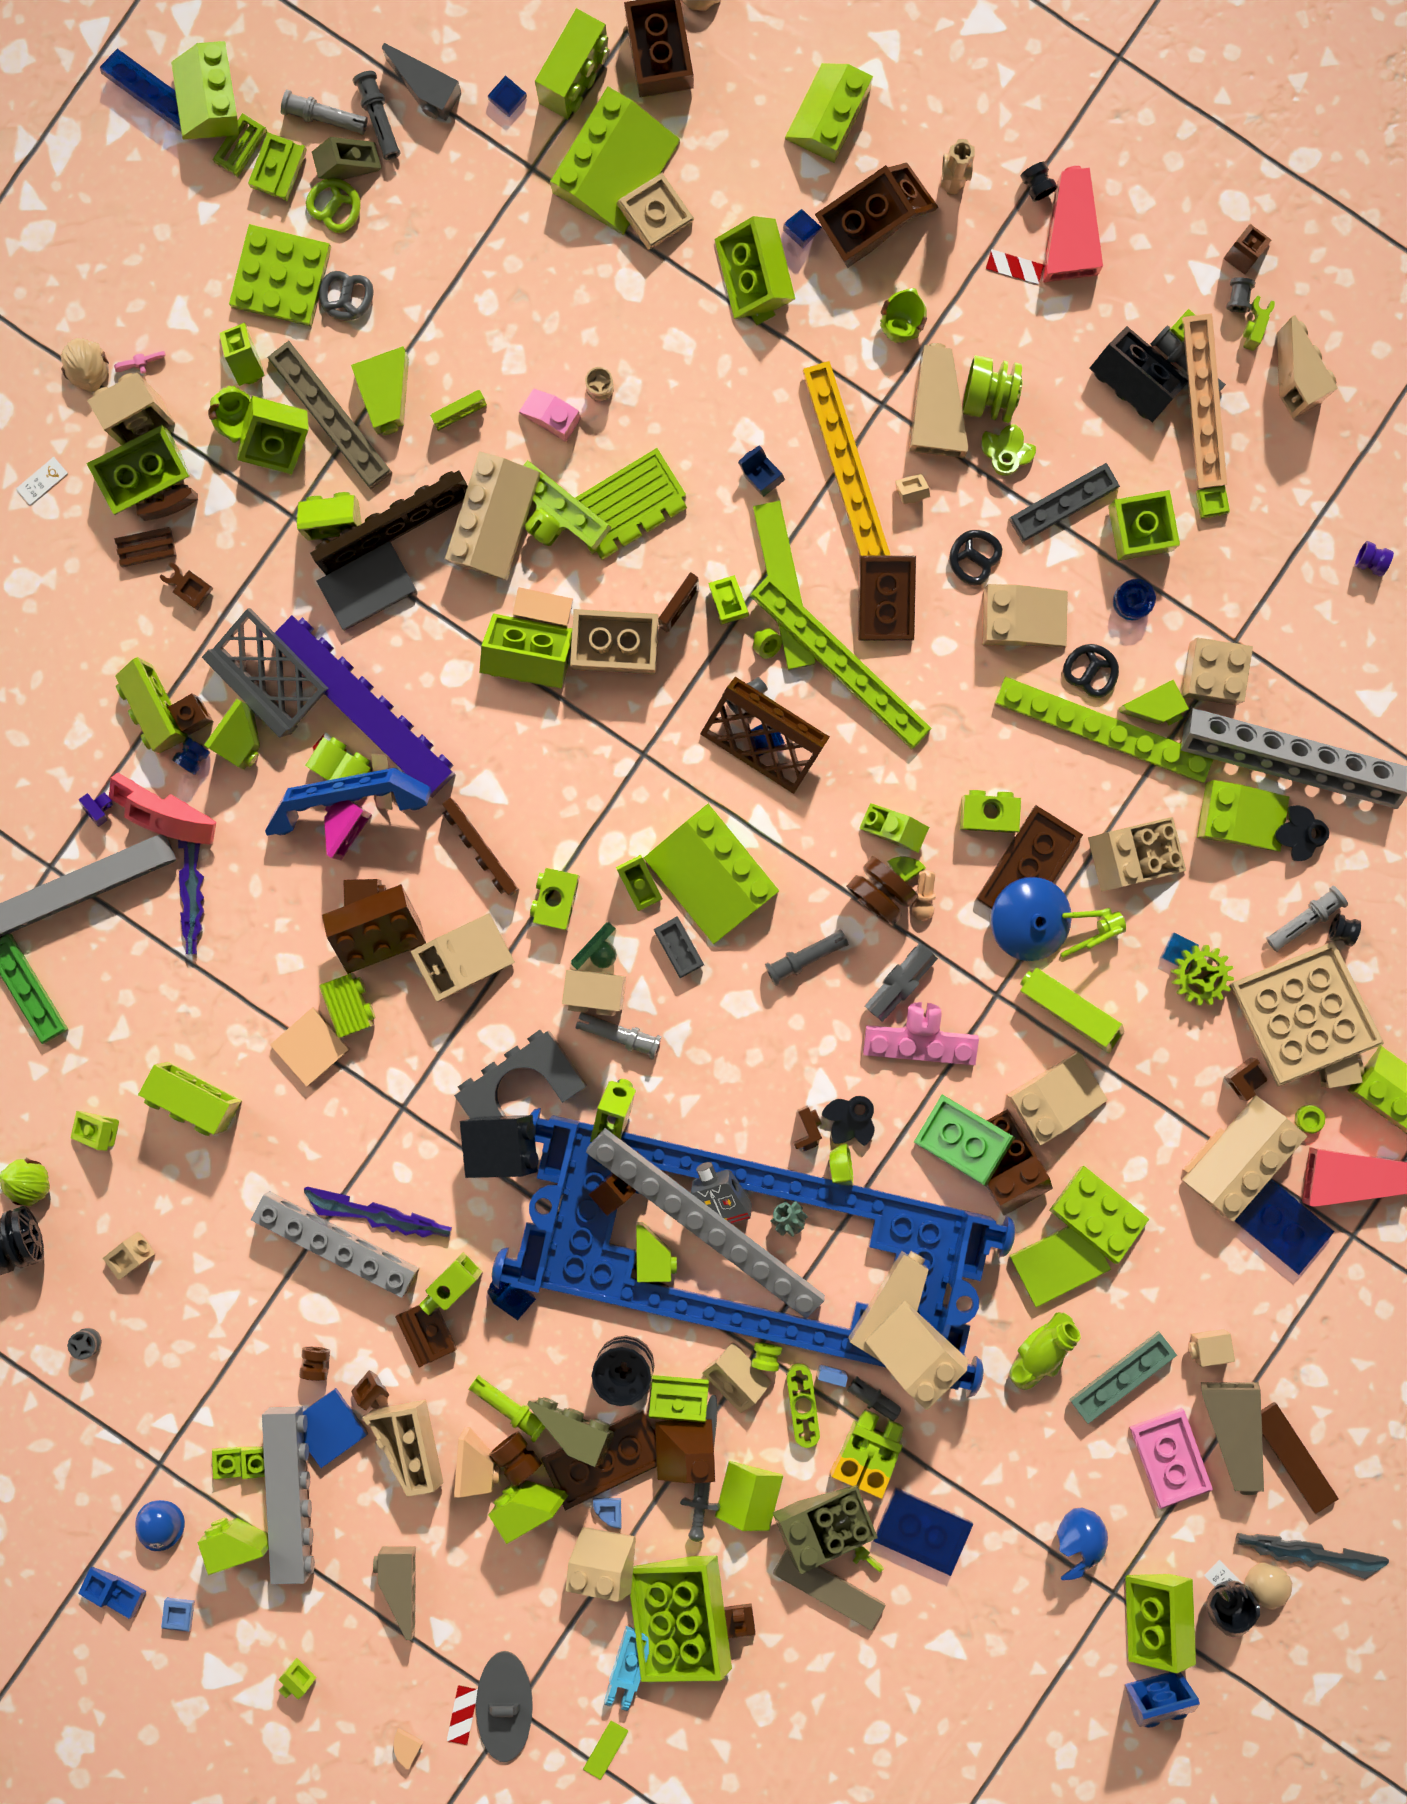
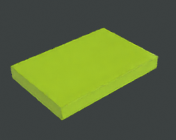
M1069 1226L1009 1255L1035 1307L1111 1270L1105 1256Z

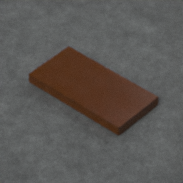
M1034 805L1020 827V831L1013 838L975 900L992 910L994 902L1001 891L1016 880L1026 877H1037L1053 883L1083 834L1041 807Z
M644 1409L610 1424L609 1430L614 1431L615 1434L603 1465L591 1466L568 1456L562 1448L541 1458L554 1488L563 1490L568 1495L562 1504L565 1511L657 1467L656 1435Z

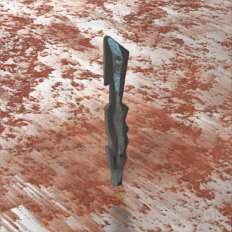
M1237 1533L1236 1544L1254 1548L1260 1555H1271L1277 1561L1288 1560L1290 1564L1301 1561L1310 1568L1319 1562H1323L1363 1579L1368 1578L1389 1563L1387 1557L1343 1548V1554L1324 1550L1321 1543L1301 1540L1284 1541L1281 1540V1536L1265 1534L1246 1535Z

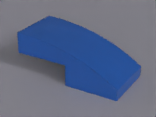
M91 1567L78 1594L99 1607L107 1605L128 1619L135 1617L146 1594V1590L114 1574Z

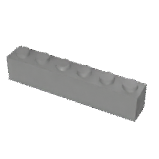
M303 1406L269 1407L262 1414L271 1584H304L315 1569L314 1556H310V1545L313 1543V1529L309 1528L308 1517L312 1513V1502L307 1498V1489L310 1487V1472L306 1471L309 1446L308 1443H304V1433L307 1431L308 1421L307 1416L303 1415Z

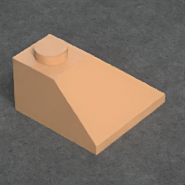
M464 1427L458 1439L454 1497L457 1498L491 1493L494 1484H499L501 1468L496 1466V1463L489 1455L490 1449L471 1427Z

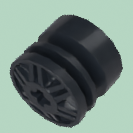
M21 1206L13 1209V1211L9 1210L2 1213L0 1218V1275L14 1271L15 1266L24 1268L29 1266V1264L33 1265L41 1262L44 1257L43 1238L39 1225L30 1209L26 1206Z
M628 1335L614 1337L603 1345L597 1355L591 1375L593 1387L600 1398L609 1404L621 1407L633 1405L644 1397L649 1390L655 1368L653 1353L648 1345L639 1338ZM622 1362L627 1363L626 1365L629 1368L627 1372L623 1371Z

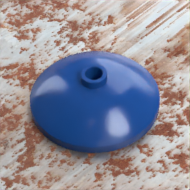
M1026 877L1012 882L1001 891L992 908L991 930L995 941L1005 953L1019 960L1038 961L1049 957L1063 945L1069 934L1072 918L1062 917L1063 913L1071 912L1069 901L1057 885L1046 879ZM1041 917L1042 923L1036 926V919Z

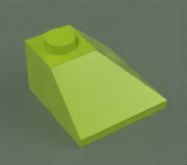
M236 699L204 746L241 769H245L247 766L251 767L259 756L257 751L260 748L254 711L246 703Z

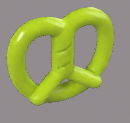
M338 178L324 179L318 182L308 193L306 209L313 218L323 221L329 230L335 233H344L356 223L360 214L361 200L356 190L346 181ZM330 187L333 197L324 210L320 212L314 207L315 199L320 192ZM339 188L344 190L349 196L342 195ZM341 204H351L352 210L348 219L342 224L334 223L332 217Z

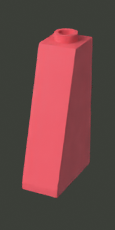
M1071 166L1061 172L1057 181L1058 188L1055 193L1043 282L1098 276L1103 268L1090 167Z
M1313 1147L1309 1149L1302 1203L1316 1207L1407 1194L1406 1161Z

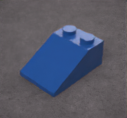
M1167 1672L1125 1684L1133 1716L1139 1727L1151 1728L1159 1725L1160 1721L1167 1719H1184L1189 1713L1195 1712L1200 1705L1199 1698L1181 1672Z

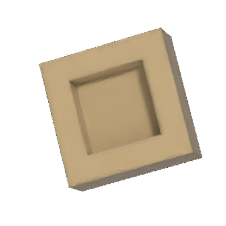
M922 473L895 481L896 490L903 504L916 503L930 497L929 486Z

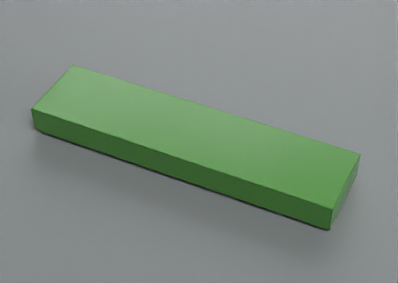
M7 934L0 938V976L41 1044H45L68 1030V1027L12 934Z

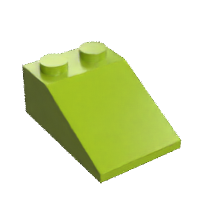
M1217 780L1206 782L1197 838L1281 852L1282 845L1276 840L1274 834L1278 827L1286 822L1290 796Z

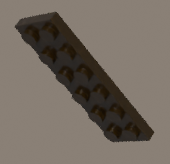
M460 470L447 472L433 485L422 486L414 492L413 496L406 500L399 499L393 502L388 510L382 513L371 514L361 525L344 529L336 539L319 543L310 554L325 575H328L462 503L468 485Z

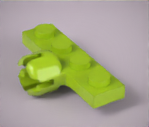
M527 460L523 466L536 470L541 475L533 497V501L537 505L536 511L526 522V531L533 535L540 543L552 546L561 532L568 529L595 550L612 527Z

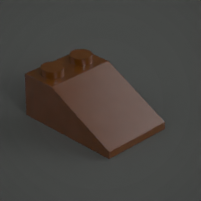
M887 165L815 213L817 220L847 268L871 253L916 215V212Z

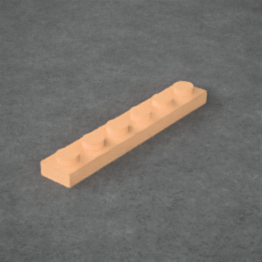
M1212 313L1183 317L1182 320L1197 488L1227 485Z

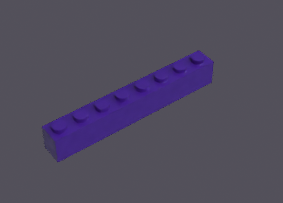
M291 615L278 628L275 634L329 688L325 695L407 775L429 786L431 789L430 797L433 798L456 775L451 770L454 765L443 754L437 757L430 750L434 745L423 734L417 737L411 731L414 726L403 715L399 718L391 712L394 706L383 695L378 699L371 692L374 686L363 676L358 679L351 672L354 667L343 656L338 660L331 653L334 647L323 637L318 640L311 633L314 628L303 617L298 621Z

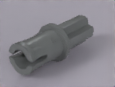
M858 1376L850 1383L852 1385L848 1387L847 1392L866 1403L868 1409L872 1407L891 1421L897 1419L901 1412V1407L881 1394V1389H874Z

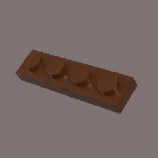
M450 797L442 803L446 809L442 814L451 826L457 824L462 831L458 836L468 849L473 846L478 853L475 859L484 871L489 869L495 877L492 883L501 894L506 892L509 896L517 892L519 888L456 801Z

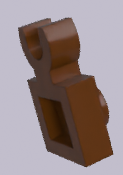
M170 562L168 566L174 569V576L167 578L161 574L159 576L160 579L168 585H177L172 593L198 610L213 590V587L190 570L183 576L181 568Z

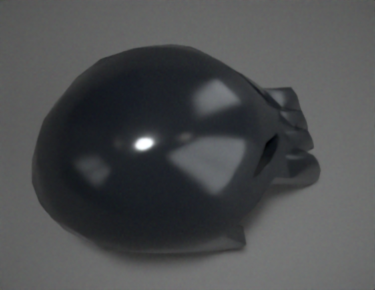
M1224 1581L1217 1584L1207 1597L1208 1615L1212 1623L1226 1636H1243L1249 1632L1260 1617V1605L1249 1588L1238 1581Z

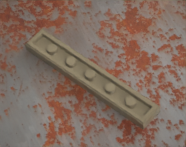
M289 340L267 357L370 490L392 474L390 468Z

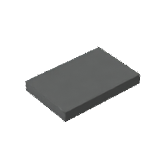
M390 541L316 581L343 631L417 592Z

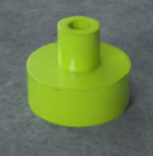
M772 629L757 631L753 636V649L764 659L773 657L781 648L782 638Z

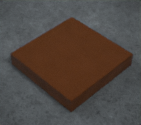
M692 572L688 574L659 616V627L665 632H670L699 590L698 576Z

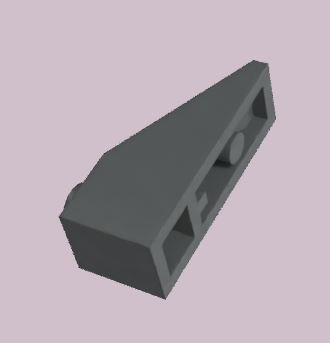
M384 43L382 50L385 59L420 105L422 111L433 119L439 117L446 121L461 94L459 81Z

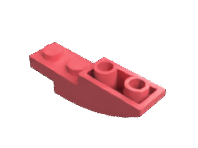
M116 773L111 777L108 797L125 808L124 818L152 832L170 838L200 844H211L213 842L216 821L209 816L204 815L171 794L163 800L120 773Z

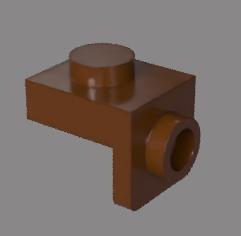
M808 1105L797 1110L808 1136L793 1142L795 1148H802L803 1152L818 1146L817 1140L822 1139L818 1130V1126L822 1125L816 1109L810 1111Z

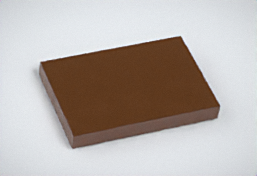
M859 555V641L914 640L916 555Z

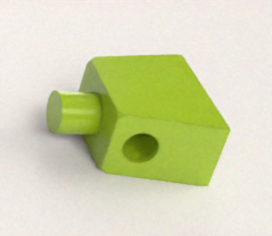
M619 1079L617 1082H608L597 1108L590 1142H593L605 1128L621 1140L636 1093L633 1084L629 1080ZM608 1115L617 1117L614 1124L607 1121Z
M462 1252L425 1290L428 1296L419 1304L420 1307L429 1316H432L440 1307L446 1311L478 1279L483 1271ZM442 1286L448 1287L450 1292H446Z

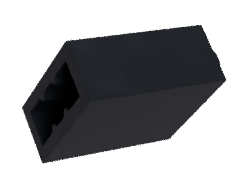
M533 1115L474 1117L460 1121L465 1178L523 1177L538 1172L539 1158L536 1153V1128L533 1124Z

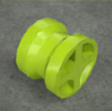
M756 1342L754 1345L756 1355L752 1359L751 1366L765 1371H779L777 1360L778 1356L782 1353V1347L771 1343Z

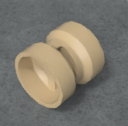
M594 367L587 372L585 385L588 395L595 401L608 400L614 392L613 378L609 370L604 367Z

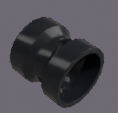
M1044 161L1030 166L1020 175L1023 183L1030 188L1029 195L1033 202L1044 199L1058 188L1055 180L1048 178L1049 168Z

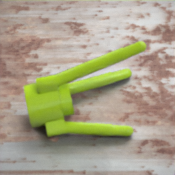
M1110 908L1098 911L1063 913V918L1101 917V920L1097 921L1099 934L1061 952L1060 955L1061 957H1066L1085 947L1091 949L1113 936L1125 933L1126 922L1123 915L1119 911L1112 913Z

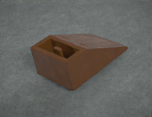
M1008 1109L987 1120L1015 1137L986 1186L1003 1216L1053 1189L1049 1175Z

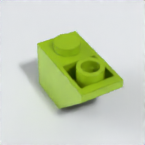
M870 803L859 829L917 853H919L930 828L911 816Z

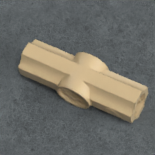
M958 139L954 145L950 146L949 152L943 155L940 184L947 194H957L960 189L964 188L966 181H971L975 146H972L968 139Z

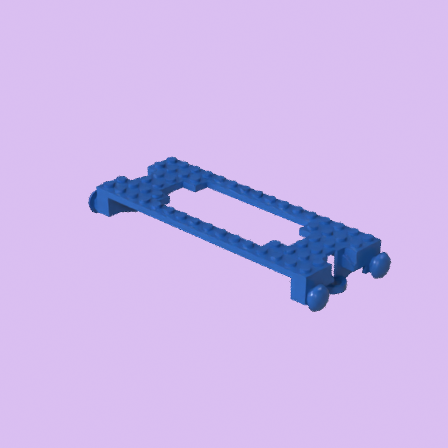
M541 1108L534 1109L530 1113V1115H533V1124L536 1128L535 1142L544 1143L537 1179L558 1184L544 1186L532 1196L529 1203V1214L533 1223L526 1222L517 1259L508 1258L509 1247L501 1249L495 1257L492 1267V1282L498 1289L501 1282L511 1283V1287L539 1293L541 1288L886 1368L881 1361L850 1343L848 1338L869 1305L868 1303L855 1302L850 1328L652 1282H637V1279L631 1278L637 1250L610 1244L617 1209L606 1216L588 1195L612 1173L586 1153L587 1147L592 1143L590 1140L594 1124L552 1115L549 1120L540 1118ZM624 1132L621 1138L624 1143L633 1150L638 1151L645 1159L663 1171L699 1178L696 1168L705 1162H711L715 1172L731 1170L741 1187L745 1190L874 1219L868 1245L870 1248L895 1253L894 1262L901 1251L906 1254L913 1251L925 1259L923 1264L928 1268V1274L917 1312L965 1356L964 1353L970 1331V1324L966 1323L975 1317L979 1309V1297L975 1288L969 1282L963 1280L962 1277L981 1281L986 1256L989 1255L991 1247L998 1248V1258L1004 1257L1010 1252L1015 1240V1224L1010 1217L1006 1216L1003 1225L996 1224V1221L991 1216L858 1185H839L833 1183L832 1179L629 1132ZM563 1195L562 1201H561V1205H560L559 1214H557L558 1207H559V1203H560V1198H561V1196ZM541 1198L548 1199L551 1202L552 1209L547 1214H541L536 1209V1202ZM947 1283L952 1287L948 1305L943 1304ZM962 1296H968L972 1300L971 1308L967 1311L957 1309L956 1302ZM974 1356L971 1365L968 1364L967 1371L950 1388L959 1390V1388L966 1389L967 1398L975 1396L983 1382L984 1369L982 1360Z

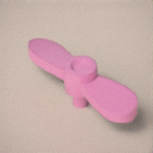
M165 351L147 356L136 354L132 360L116 363L114 368L116 372H123L136 366V368L140 369L141 373H145L147 362L166 356Z

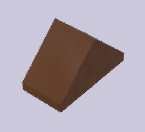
M1249 224L1223 259L1246 275L1272 240L1252 224Z

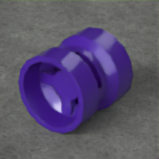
M1366 541L1359 550L1354 565L1362 570L1369 568L1373 574L1382 577L1392 562L1394 551L1387 548L1377 549L1375 543Z

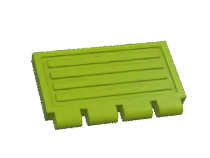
M655 448L575 497L612 527L595 550L585 543L590 553L594 554L597 552L601 560L618 551L614 543L615 540L618 539L621 545L625 547L640 538L642 534L638 526L641 524L648 533L666 522L661 513L664 510L672 518L687 509L683 501L686 498V493L658 448Z

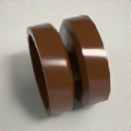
M872 856L863 866V871L873 882L871 883L864 877L855 875L846 887L872 914L893 926L902 916V913L892 900L894 899L904 907H910L919 895L892 869Z

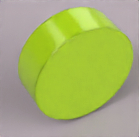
M1304 1105L1295 1114V1124L1301 1131L1314 1134L1324 1127L1325 1115L1316 1106Z

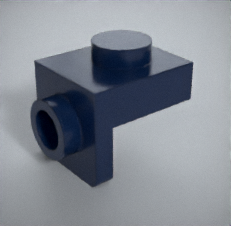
M760 445L747 452L738 461L744 477L763 497L785 481L782 472L767 458Z

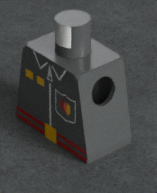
M705 1162L696 1168L699 1178L693 1180L691 1194L731 1224L751 1218V1200L731 1170L715 1172L711 1162Z

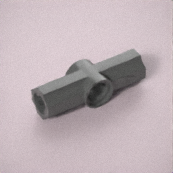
M919 943L901 964H897L882 981L883 985L864 1007L883 1022L900 1001H904L920 983L921 977L938 958Z

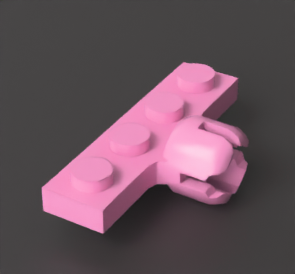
M922 1002L912 1003L908 1008L907 1023L903 1028L866 1025L864 1055L976 1065L979 1043L978 1035L940 1031L942 1013L939 1006L927 1003L926 1015L923 1016Z

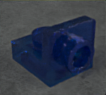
M491 1282L487 1290L493 1304L517 1321L536 1300L531 1292L511 1287V1283L501 1282L498 1289Z

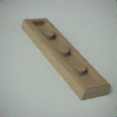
M787 1548L773 1571V1575L871 1631L886 1607L884 1602L821 1566L800 1574L793 1565Z

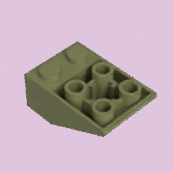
M538 1397L537 1400L528 1401L527 1405L568 1456L594 1467L603 1465L615 1434L614 1431L609 1430V1423L596 1418L590 1421L583 1419L584 1413L570 1407L568 1409L564 1408V1410L557 1408L558 1402L546 1397Z
M857 1485L799 1500L773 1512L792 1563L800 1574L878 1538Z

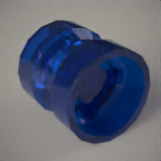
M187 736L182 743L183 752H176L171 760L196 775L200 769L198 761L201 762L203 759H207L211 751Z

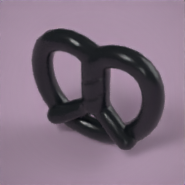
M969 530L964 532L955 540L950 550L949 564L952 571L966 584L973 586L983 584L989 578L991 567L996 565L1002 557V545L994 535L986 531ZM973 538H980L989 542L994 548L993 556L987 558L973 549ZM965 543V550L958 553L961 546ZM968 558L982 568V573L978 577L969 576L961 569L958 562Z
M1085 644L1073 650L1067 657L1063 665V675L1068 683L1082 687L1089 696L1101 698L1108 695L1115 687L1119 677V665L1115 656L1108 649L1097 644ZM1095 653L1103 656L1106 660H1099ZM1086 654L1090 664L1082 677L1076 678L1071 673L1072 665L1079 656ZM1101 667L1110 668L1111 673L1106 685L1102 689H1094L1091 686V682Z

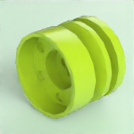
M974 355L964 394L963 414L981 418L985 407L991 406V420H996L1000 408H1003L1002 421L1010 423L1021 396L1023 384L1022 364L1014 362L1010 374H1007L1008 361L1003 360L998 372H993V358Z

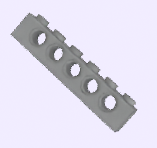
M271 1191L262 1196L250 1219L260 1226L401 1298L407 1293L419 1267Z

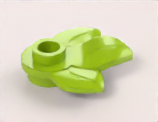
M1016 424L1006 426L1000 435L988 431L983 433L981 440L982 451L987 457L992 459V467L997 474L1002 476L1013 474L1020 465L1029 464L1034 459L1036 446L1024 443L1023 431ZM1002 459H1008L1010 462L1006 463Z

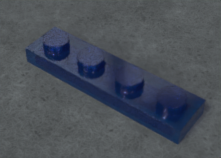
M117 48L100 66L101 74L181 132L175 90Z

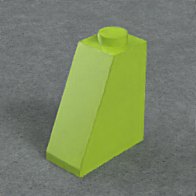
M404 346L351 365L372 426L377 435L381 433L383 435L393 434L398 431V427L404 425L409 357Z

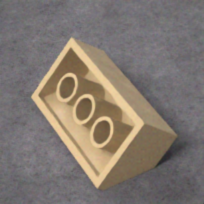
M479 451L445 559L457 566L507 580L541 473L506 458Z
M1255 1095L1225 1129L1223 1135L1182 1180L1222 1216L1234 1222L1307 1138V1135L1287 1117Z

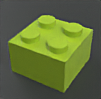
M1170 490L1114 499L1108 506L1118 561L1173 552L1180 546Z

